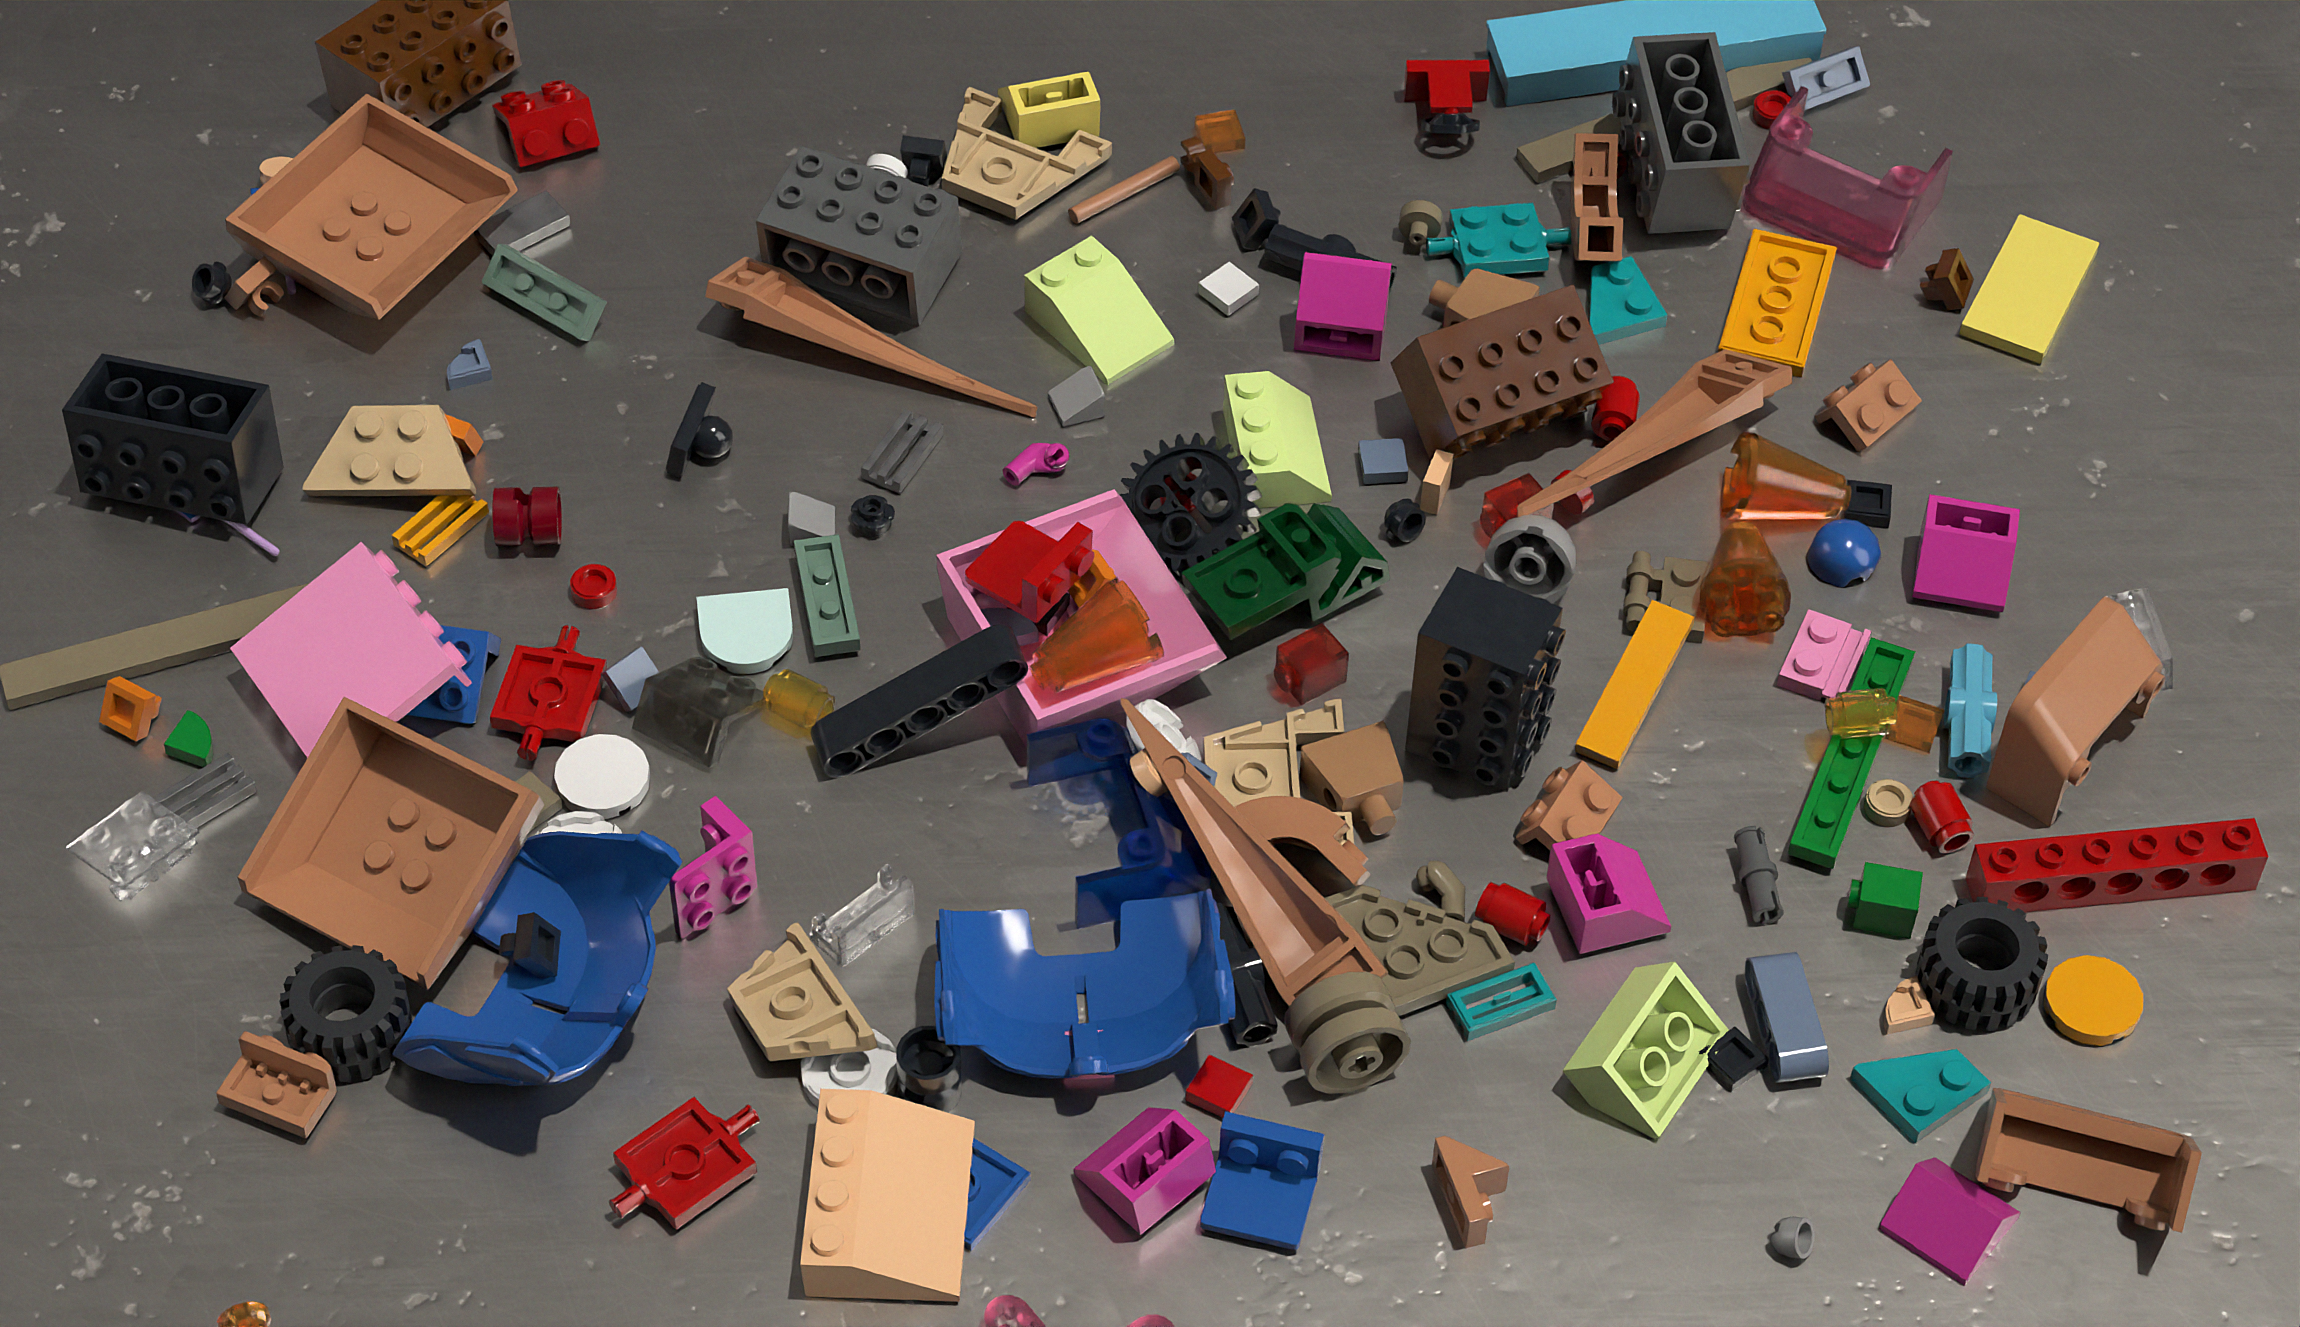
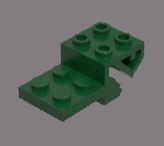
M1285 503L1257 518L1258 532L1181 572L1185 587L1230 640L1296 604L1314 622L1390 580L1386 559L1342 510L1337 507L1313 503L1307 514L1299 505Z

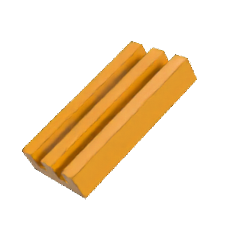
M475 495L437 496L392 534L393 545L427 567L489 514L488 503L483 499L476 501ZM465 508L468 509L451 525H448V523L451 520H453L458 514H460ZM434 535L436 536V537H435L431 542H429L424 548H422L421 550L419 549V548H420L424 543H426L431 537H433Z

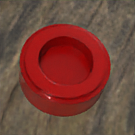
M1776 90L1765 91L1755 99L1752 113L1753 118L1757 124L1766 129H1784L1793 122L1796 104L1784 92Z
M1572 470L1562 471L1551 481V484L1566 476ZM1589 486L1559 500V503L1572 514L1581 515L1593 505L1594 495Z
M588 564L582 566L573 573L570 579L572 598L583 608L600 609L612 603L616 598V576L610 568L604 565Z

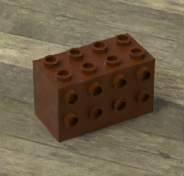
M379 0L315 41L331 107L344 114L365 94H368L425 127L438 121L522 65L508 0Z
M1574 285L1419 336L1390 362L1430 460L1433 459L1436 449L1452 453L1454 460L1470 453L1472 446L1483 441L1486 447H1491L1511 438L1509 433L1523 428L1525 434L1542 429L1549 425V419L1561 415L1563 421L1575 418L1587 412V406L1603 399L1601 392L1614 382Z

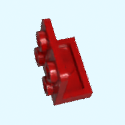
M565 80L547 82L541 85L542 91L527 95L525 91H514L501 96V102L492 105L494 114L507 125L516 164L519 167L600 146L589 97L574 85L566 84Z
M1014 521L966 569L965 581L979 591L1037 623L1091 567L1094 559V552L1092 551L1093 530L1077 522L1057 541L1023 521Z

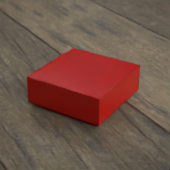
M1209 1054L1186 1089L1185 1100L1224 1118L1225 1111L1235 1113L1253 1084V1074Z

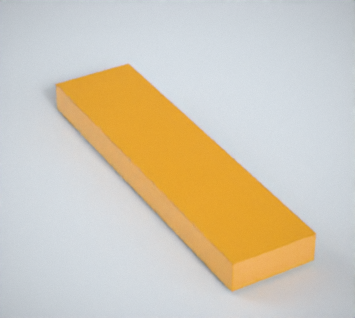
M1651 601L1575 744V752L1615 769L1619 768L1694 625V616L1657 601Z

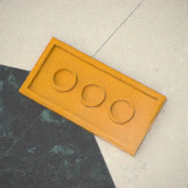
M1753 228L1718 352L1727 349L1792 367L1793 376L1802 377L1837 247Z

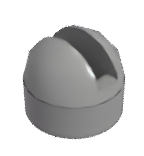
M1792 1216L1783 1218L1775 1224L1774 1229L1776 1232L1771 1235V1241L1776 1251L1790 1258L1805 1259L1810 1255L1815 1235L1813 1224L1809 1218Z

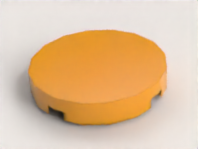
M2083 955L2068 958L2053 969L2044 988L2043 1007L2047 1016L2050 1013L2051 1017L2056 1021L2055 1027L2063 1035L2083 1044L2102 1046L2112 1044L2114 1039L2121 1038L2122 1036L2125 1038L2133 1032L2143 1011V993L2136 978L2122 965L2105 957Z

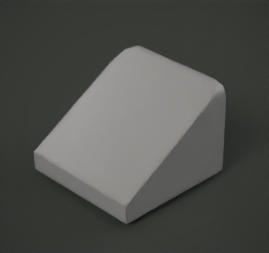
M1091 365L1082 368L1048 391V396L1063 427L1105 416V395Z
M789 492L788 529L790 546H794V540L835 535V506L797 492Z

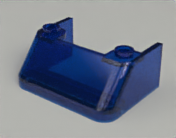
M1094 719L1027 734V782L1029 787L1120 768L1142 828L1129 832L1120 840L1117 849L1120 867L1075 877V924L1077 929L1120 920L1121 905L1125 901L1197 893L1210 889L1211 870L1207 858L1179 807L1165 798V793L1161 796H1154L1139 783L1130 765L1131 757L1139 751L1131 739L1129 730L1109 719Z

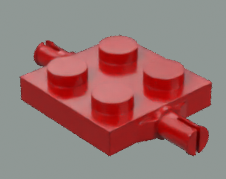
M568 625L561 628L557 644L554 647L534 648L522 645L515 646L490 714L491 728L524 734L517 749L518 756L524 760L527 759V755L529 761L536 759L543 738L571 742L585 738L604 683V678L600 673L607 669L606 659L583 656L574 651L577 640L580 637V631L574 626H571L570 632Z
M692 1097L613 1152L614 1163L631 1180L632 1186L609 1200L611 1209L622 1219L630 1211L646 1202L648 1205L657 1208L671 1225L678 1229L757 1173L756 1161L742 1148L738 1136L760 1122L758 1114L754 1109L752 1110L750 1105H746L725 1121L709 1113L695 1097Z

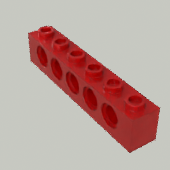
M2255 818L1975 844L1965 878L1972 902H1976L1977 897H1988L1989 903L1997 904L1999 899L2008 902L2007 908L2013 911L2019 908L2024 912L2256 890L2269 856Z

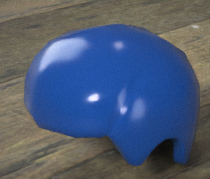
M1839 519L1826 523L1814 536L1806 554L1809 567L1820 579L1837 587H1844L1852 579L1858 577L1866 581L1882 558L1876 535L1868 526L1851 519Z

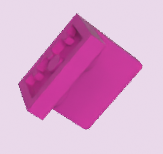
M714 796L700 806L703 826L700 829V833L705 843L706 853L676 872L669 881L675 932L681 938L686 937L695 930L706 928L714 920L715 916L733 904L742 903L752 894L753 890L758 888L752 831L717 796Z

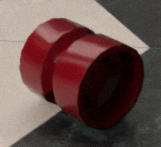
M559 486L533 487L529 494H525L521 487L494 488L492 517L496 546L522 545L525 539H531L534 545L561 544L562 503Z

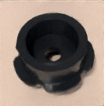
M214 262L213 265L206 263L199 265L192 277V290L194 294L204 301H208L209 304L219 303L232 287V279L230 274L226 272V266L221 262Z
M868 495L860 498L851 506V512L853 513L851 521L857 531L865 536L875 537L884 534L889 529L891 521L895 516L894 507L887 504V500L884 497L878 495Z
M1409 498L1401 499L1390 505L1384 516V525L1388 528L1386 530L1387 536L1393 540L1398 537L1405 542L1415 539L1422 532L1426 522L1425 513L1420 509L1419 504Z

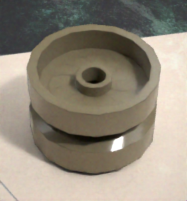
M1347 972L1328 977L1307 988L1293 1000L1287 1009L1284 1026L1293 1046L1300 1054V1063L1306 1077L1315 1090L1333 1094L1348 1093L1366 1088L1386 1078L1402 1064L1409 1054L1411 1040L1402 1020L1394 1012V1002L1380 976L1369 972Z

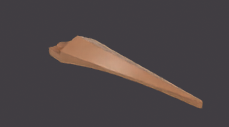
M743 257L708 280L705 297L719 301L720 305L726 309L744 310L743 318L759 326L1033 418L1036 417V405L973 380L907 348L842 310L782 268L749 257Z
M1727 349L1696 362L1664 396L1612 442L1566 476L1517 506L1518 517L1529 515L1764 406L1763 399L1772 397L1776 391L1792 384V367Z
M1121 698V705L1176 801L1278 992L1286 1003L1290 1006L1293 1000L1307 988L1328 977L1347 972H1369L1380 976L1382 979L1389 974L1360 933L1129 700Z

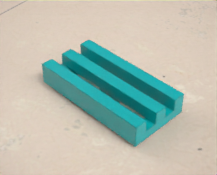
M1535 962L1449 993L1446 999V1005L1449 1010H1454L1455 1020L1458 1026L1462 1025L1464 1027L1463 1034L1467 1041L1552 1011L1556 1008L1557 1002L1556 997ZM1531 981L1534 984L1512 993L1507 991ZM1496 995L1493 997V1000L1469 1009L1466 1007V1005Z

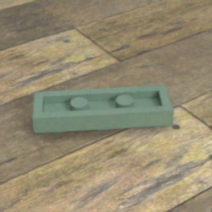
M498 243L481 282L580 340L590 341L607 303L602 298L505 244Z
M839 534L794 540L795 557L815 657L860 651V636Z

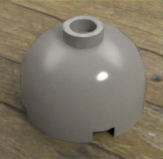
M1533 514L1512 518L1493 534L1485 552L1484 574L1488 579L1500 581L1508 587L1534 597L1546 599L1553 604L1566 593L1576 570V548L1568 532L1555 520L1543 515Z

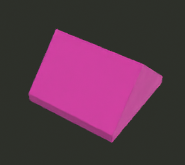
M1934 1157L1915 1164L1881 1221L1879 1230L1965 1286L2018 1220L2021 1212Z

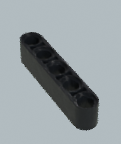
M1003 624L987 627L818 720L812 726L810 734L825 774L830 777H843L852 774L1024 679L1029 668L1013 629Z

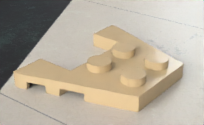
M968 87L964 96L963 110L959 114L955 139L952 140L944 168L942 190L1011 218L1018 219L1109 159L1112 155V142L1078 130L1059 156L1044 152L989 130L988 128L1002 112V99Z
M1342 699L1324 702V708L1307 713L1304 712L1303 708L1286 713V719L1262 725L1260 721L1205 736L1203 741L1204 764L1218 773L1214 787L1234 807L1249 800L1267 796H1292L1300 798L1296 745L1310 744L1344 733ZM1334 812L1350 827L1338 842L1343 845L1349 839L1354 844L1352 813ZM1288 842V844L1315 850L1304 844Z

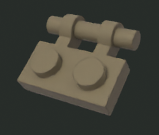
M1636 551L1633 554L1632 563L1627 567L1626 582L1630 586L1629 594L1624 598L1623 614L1627 617V629L1633 632L1636 631L1652 601L1647 596L1648 591L1661 592L1660 601L1657 602L1694 616V625L1685 641L1702 643L1705 631L1710 562L1665 556L1663 570L1654 569L1650 565L1651 555L1648 552Z

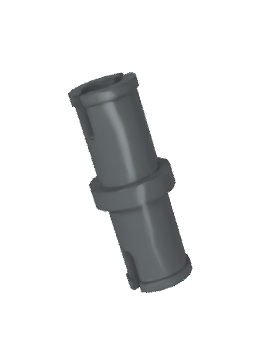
M1756 826L1741 828L1734 834V842L1737 845L1742 866L1739 871V878L1741 884L1747 888L1753 920L1757 923L1761 920L1762 924L1777 921L1783 916L1784 910L1781 906L1775 883L1778 878V871L1775 863L1770 861L1764 830L1761 827L1756 829Z

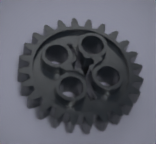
M1199 433L1194 434L1191 444H1187L1181 434H1178L1175 440V447L1169 448L1163 440H1160V453L1155 456L1152 452L1145 449L1143 453L1147 463L1142 466L1132 462L1130 466L1137 475L1134 479H1121L1122 484L1129 493L1120 494V496L1168 569L1172 566V570L1178 578H1182L1181 572L1185 571L1187 566L1191 568L1243 540L1241 537L1243 532L1255 533L1257 529L1248 518L1259 516L1262 513L1258 505L1252 502L1261 498L1262 493L1257 486L1253 485L1258 478L1252 469H1247L1250 464L1243 455L1236 457L1237 452L1230 443L1222 448V444L1215 436H1212L1205 446V442ZM1202 469L1197 479L1185 481L1191 471ZM1171 477L1174 479L1204 519L1211 525V533H1205L1197 524L1191 514L1165 484L1166 478ZM1166 497L1165 503L1161 507L1150 510L1151 504L1156 499ZM1228 501L1222 511L1211 513L1212 507L1216 503ZM1192 529L1187 539L1175 542L1177 535L1181 531Z

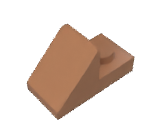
M1447 1136L1435 1138L1432 1167L1465 1249L1485 1244L1488 1223L1493 1221V1211L1488 1196L1499 1194L1506 1190L1509 1166L1502 1160Z

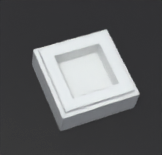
M1228 262L1198 283V293L1229 316L1259 295V284L1231 262Z

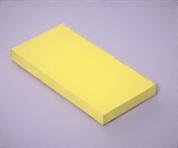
M2019 214L1964 318L1959 334L2041 364L2097 254L2100 242Z

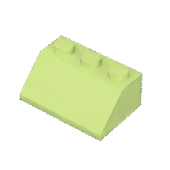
M1269 371L1225 375L1223 413L1229 443L1236 450V457L1243 455L1250 464L1247 469H1252L1258 478L1253 485L1257 486L1262 493L1261 498L1252 502L1256 503L1259 508L1280 507L1285 503L1301 505L1331 502L1332 494L1310 396Z
M1675 961L1635 967L1562 1071L1591 1107L1651 1138H1658L1708 1067V1052L1714 1043L1729 1030ZM1708 1045L1710 1046L1706 1053L1699 1054L1700 1050Z

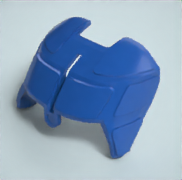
M643 830L639 834H589L557 831L528 837L472 931L484 942L499 950L501 936L507 933H516L518 915L532 912L537 913L561 931L557 976L539 979L524 967L513 965L514 955H508V966L478 1014L463 1016L432 1002H426L421 1007L392 1055L415 1069L467 1083L507 1084L509 1086L556 1085L582 1075L602 1059L613 1046L649 989L647 985L652 974L656 951L650 910L683 862L679 857L680 854L669 844L654 835L647 834ZM533 1002L565 1010L567 1013H555L534 1007L532 1004Z
M1211 889L1172 897L1125 901L1121 905L1120 944L1118 948L1114 951L1073 955H1039L1034 948L1029 914L1025 909L993 911H952L939 909V920H936V947L939 961H936L934 1002L939 1041L946 1042V1045L976 1046L988 1061L1004 1070L1030 1077L1051 1079L1076 1078L1081 1075L1128 1073L1145 1069L1171 1058L1187 1045L1189 1038L1196 1030L1224 1025L1235 1017L1234 982L1224 939L1220 940L1219 911L1216 901L1212 897ZM1076 994H1086L1089 1023L1079 1024ZM1065 1031H1072V1035H1065Z

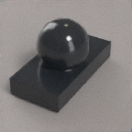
M703 382L700 385L698 384L671 444L666 464L668 474L682 478L693 450L703 458L716 459L724 456L731 448L733 432L728 422L719 416H709L716 387Z

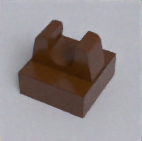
M1959 248L1943 250L1939 263L1926 267L1925 272L1930 281L1921 282L1920 288L1927 300H1943L1947 310L1963 309L1974 278Z

